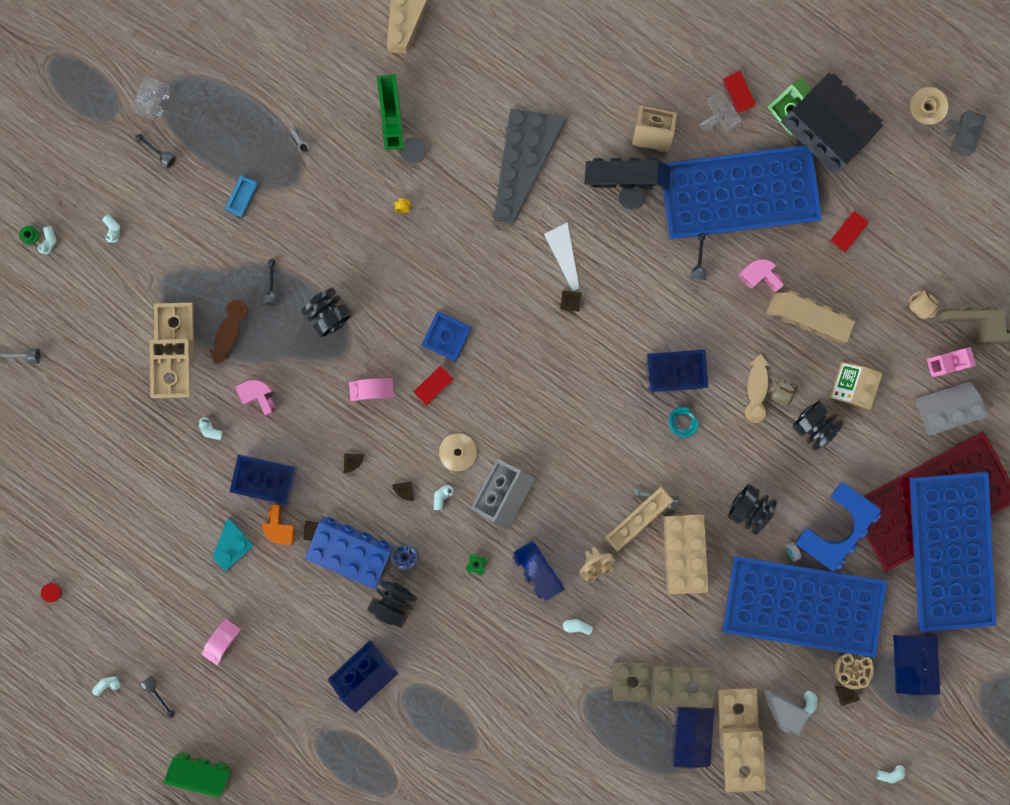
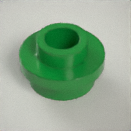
M24 226L19 232V238L23 243L32 245L37 242L39 232L33 226ZM27 232H31L30 238H26Z

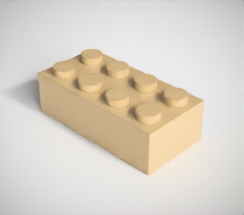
M704 514L663 516L667 593L708 592Z

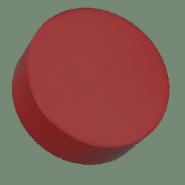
M48 583L41 589V597L48 603L59 600L62 594L60 586L56 583Z

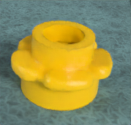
M399 198L397 202L393 203L396 212H410L412 204L409 203L408 199Z

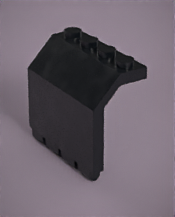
M828 73L781 123L836 175L867 145L883 125L881 124L882 120L874 112L870 113V108L860 98L858 100L855 98L857 95L847 85L844 87L841 85L843 81L834 73L832 75Z

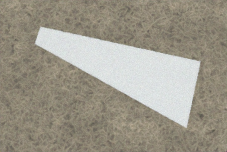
M567 222L545 233L544 236L572 291L579 289V282Z

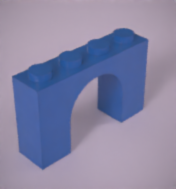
M843 481L838 484L830 497L846 508L853 516L854 525L849 536L840 541H828L806 526L795 541L799 547L833 572L836 568L839 570L846 561L844 560L845 556L848 553L852 554L858 546L855 543L859 538L863 539L869 532L868 526L871 523L875 524L881 516L879 513L881 509Z

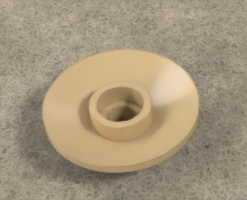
M925 87L918 90L911 98L910 111L914 119L919 123L934 125L946 116L948 100L939 89ZM925 105H929V106H930V110H929V111L925 110V108H924Z
M456 433L449 435L442 441L439 448V457L446 468L460 472L467 470L474 464L477 457V448L470 437ZM456 449L461 450L462 453L460 456H456L454 454V451Z

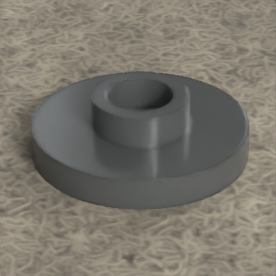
M417 138L406 139L404 141V148L400 149L403 160L411 164L420 162L426 152L423 142Z
M637 186L633 189L623 188L619 194V202L626 210H637L644 203V193Z

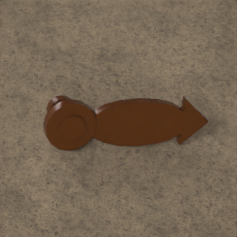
M233 300L226 307L228 318L223 321L217 331L214 340V351L210 349L215 364L229 358L225 355L232 349L237 339L239 321L247 315V306L240 300Z

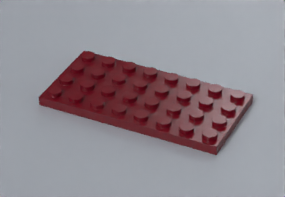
M985 432L976 434L863 495L881 509L879 512L881 514L880 518L875 524L871 523L868 526L869 532L865 537L884 572L914 557L910 478L986 471L989 476L990 514L993 515L1010 506V478Z

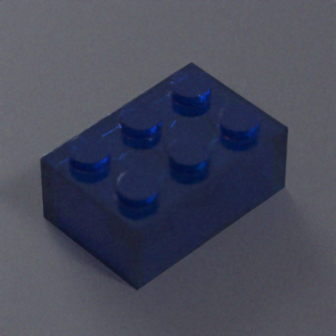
M705 349L645 355L648 393L709 388Z
M238 454L229 492L289 505L298 467Z

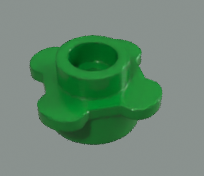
M471 554L466 570L468 572H476L478 575L484 574V565L487 563L486 557H477L475 554Z

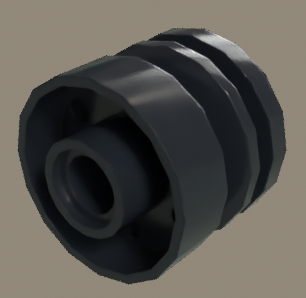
M333 287L315 295L301 310L304 315L310 314L307 317L308 321L318 319L313 328L321 338L340 329L353 315L346 304L336 306L341 297L339 295L333 297L336 294V290Z
M822 399L813 405H809L798 416L797 421L792 426L800 436L808 432L810 433L806 441L808 444L816 439L812 445L814 450H818L832 441L845 423L842 419H839L833 424L838 417L837 414L826 417L830 407Z
M747 484L733 500L727 517L737 524L747 519L745 529L749 530L752 527L751 532L757 535L771 520L777 501L771 499L768 502L769 496L767 494L758 500L760 490L751 484Z
M381 580L380 585L387 590L378 588L376 592L383 598H372L367 610L375 615V618L388 625L403 628L408 615L402 609L412 610L413 606L407 600L416 602L418 597L400 584Z

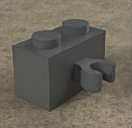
M968 110L961 116L959 125L955 120H948L947 124L952 125L953 130L946 129L944 134L948 136L955 134L950 151L965 156L973 154L976 150L986 116Z

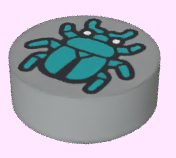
M795 542L785 545L787 553L793 562L801 559V552Z

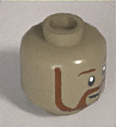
M785 378L780 379L779 382L774 381L769 390L772 392L771 399L785 407L789 406V404L793 405L799 395V391H797L798 386Z

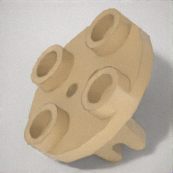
M592 548L593 554L586 551V564L579 572L581 578L587 583H591L601 574L607 575L612 572V565L615 561L612 554L601 555L596 548Z

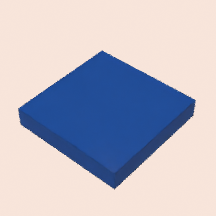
M437 311L421 346L456 362L472 327Z

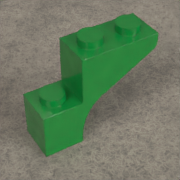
M396 74L377 76L384 147L385 150L403 149L404 139Z

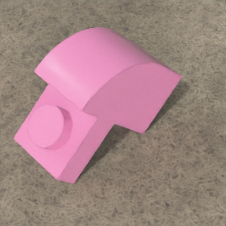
M768 260L754 261L738 275L751 289L762 279L775 292L784 285L781 282L782 278L776 272H771L776 265Z
M971 347L927 359L931 377L976 366Z
M378 378L349 382L350 401L393 398V379Z
M250 380L235 386L242 404L247 405L258 400L264 415L269 416L274 413V402L271 397H267V395L273 393L270 386L257 380Z
M225 618L206 643L201 655L215 665H218L241 629Z

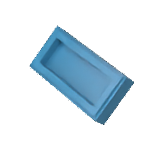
M240 175L225 210L243 218L259 184Z

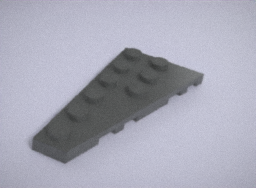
M510 109L494 222L513 224L567 117Z

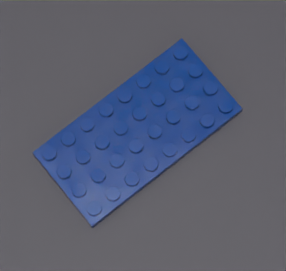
M805 146L664 163L671 168L669 191L663 190L669 240L696 237L701 233L713 235L822 220L813 153Z
M988 472L910 478L918 631L928 632L995 626L996 609Z
M734 556L722 632L875 658L887 581Z

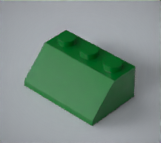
M180 752L172 758L163 784L221 798L227 791L233 768L228 767V764L223 762L215 764L209 762L210 760L207 758L198 757L196 759L192 758L188 753Z

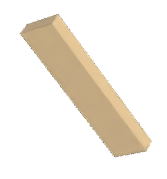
M660 487L605 537L606 541L616 552H619L674 502L673 498L663 487Z

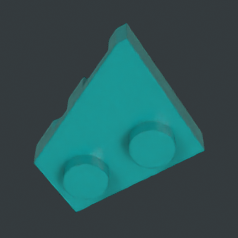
M229 518L226 520L212 558L226 572L254 544Z

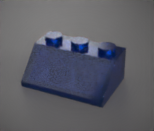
M533 539L513 551L515 554L512 557L518 567L523 566L526 571L523 575L529 583L533 581L536 586L533 590L539 599L543 597L546 601L565 590V587Z
M934 634L893 635L896 693L940 695L938 636Z
M369 640L332 674L328 681L342 703L356 713L399 673L386 656Z
M676 707L671 759L673 767H710L715 708Z

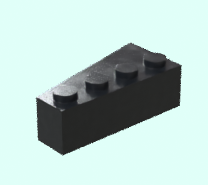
M632 157L629 158V161H622L621 158H611L610 161H604L602 158H593V161H586L584 184L591 188L616 189L617 185H619L620 188L633 189L637 186L645 190H653V186H659L662 190L669 191L671 168L656 157H648L647 160Z

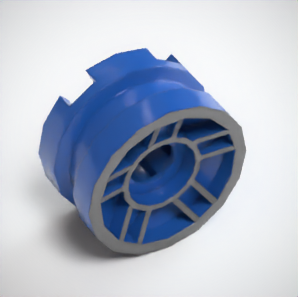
M410 544L398 545L391 554L392 564L400 571L411 570L417 564L419 558L417 550ZM407 554L408 560L403 561L401 555Z

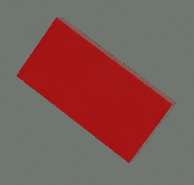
M741 71L722 79L738 114L756 106Z
M853 211L831 238L830 242L845 253L869 222L856 211Z
M440 365L413 392L427 406L454 379Z

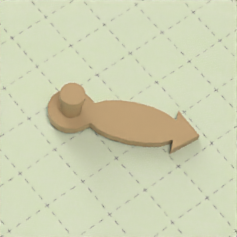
M761 354L749 364L754 366L749 373L747 383L750 403L745 408L744 413L746 419L751 423L761 422L766 415V409L762 402L765 399L768 388V374L765 366L770 365Z

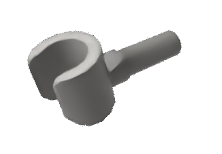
M291 130L298 143L299 152L303 154L300 149L303 144L307 145V148L310 149L309 145L299 137L296 130Z

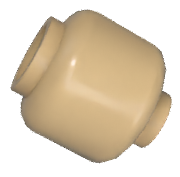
M917 291L911 296L909 300L910 310L919 318H932L936 315L939 305L938 300L928 291Z

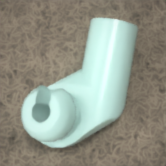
M107 214L102 219L109 227L105 238L110 243L116 242L120 237L121 228L111 215Z
M52 226L43 228L46 239L41 245H38V251L41 254L51 253L57 243Z
M202 417L199 420L198 426L203 436L222 440L223 431L215 430L209 419Z
M444 485L434 493L433 510H443V501L453 495V487Z
M578 619L566 620L563 623L564 630L569 633L581 631L590 635L593 630L592 626Z
M115 676L102 678L92 689V693L95 696H100L108 687H111L112 690L119 689L121 687L119 678Z
M807 691L803 696L806 700V707L803 709L810 714V717L817 709L818 698L816 694Z
M897 765L894 768L895 771L891 773L878 770L876 779L888 783H896L904 779L906 775L905 768Z

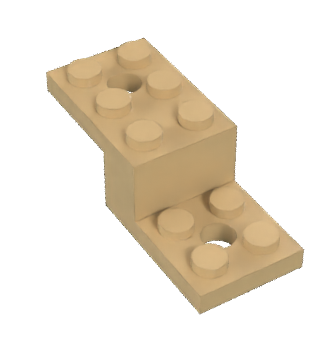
M194 303L154 304V340H149L150 398H191L190 361L195 360ZM173 317L179 320V324L175 328H171L169 325V321ZM169 373L175 375V381L172 384H168L165 380L166 375Z
M757 688L717 689L720 748L723 750L725 791H766L763 732L759 728ZM736 703L743 705V710L739 714L733 712V706ZM742 766H748L750 771L748 775L741 776L739 769Z

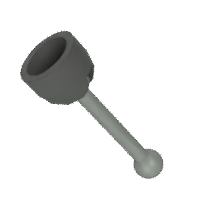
M31 348L25 354L0 352V357H23L29 363L38 364L41 359V352L39 348Z
M635 488L633 491L636 496L642 495L648 498L651 496V494L642 492L639 488ZM671 496L674 502L667 509L675 512L680 498Z

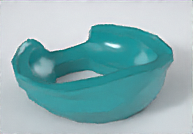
M688 407L673 409L668 418L671 432L681 438H688L698 430L699 421ZM688 414L692 419L690 426L685 430L677 428L675 424L676 418L680 415Z

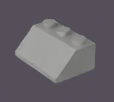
M971 381L915 399L927 435H933L988 417L982 397Z
M497 458L471 510L509 530L536 478Z
M764 688L763 692L771 717L776 721L775 724L789 735H793V733L800 735L810 714L798 704Z

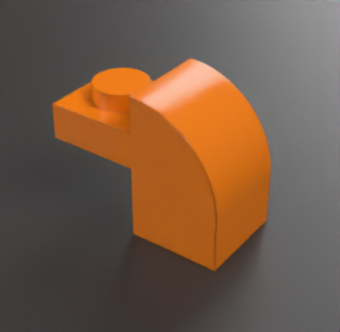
M272 504V508L268 509L267 516L270 519V523H262L265 536L277 544L293 545L296 525L280 524L282 505Z

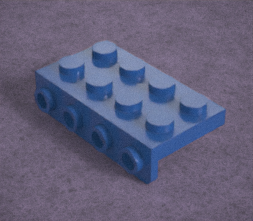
M323 517L317 526L305 559L376 589L393 546L385 540L373 538L367 532L361 533L354 530V527L350 525H342L334 518Z

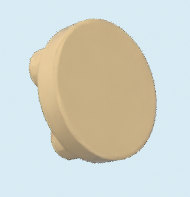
M842 653L835 662L834 673L841 685L855 690L869 685L874 674L872 660L867 656Z

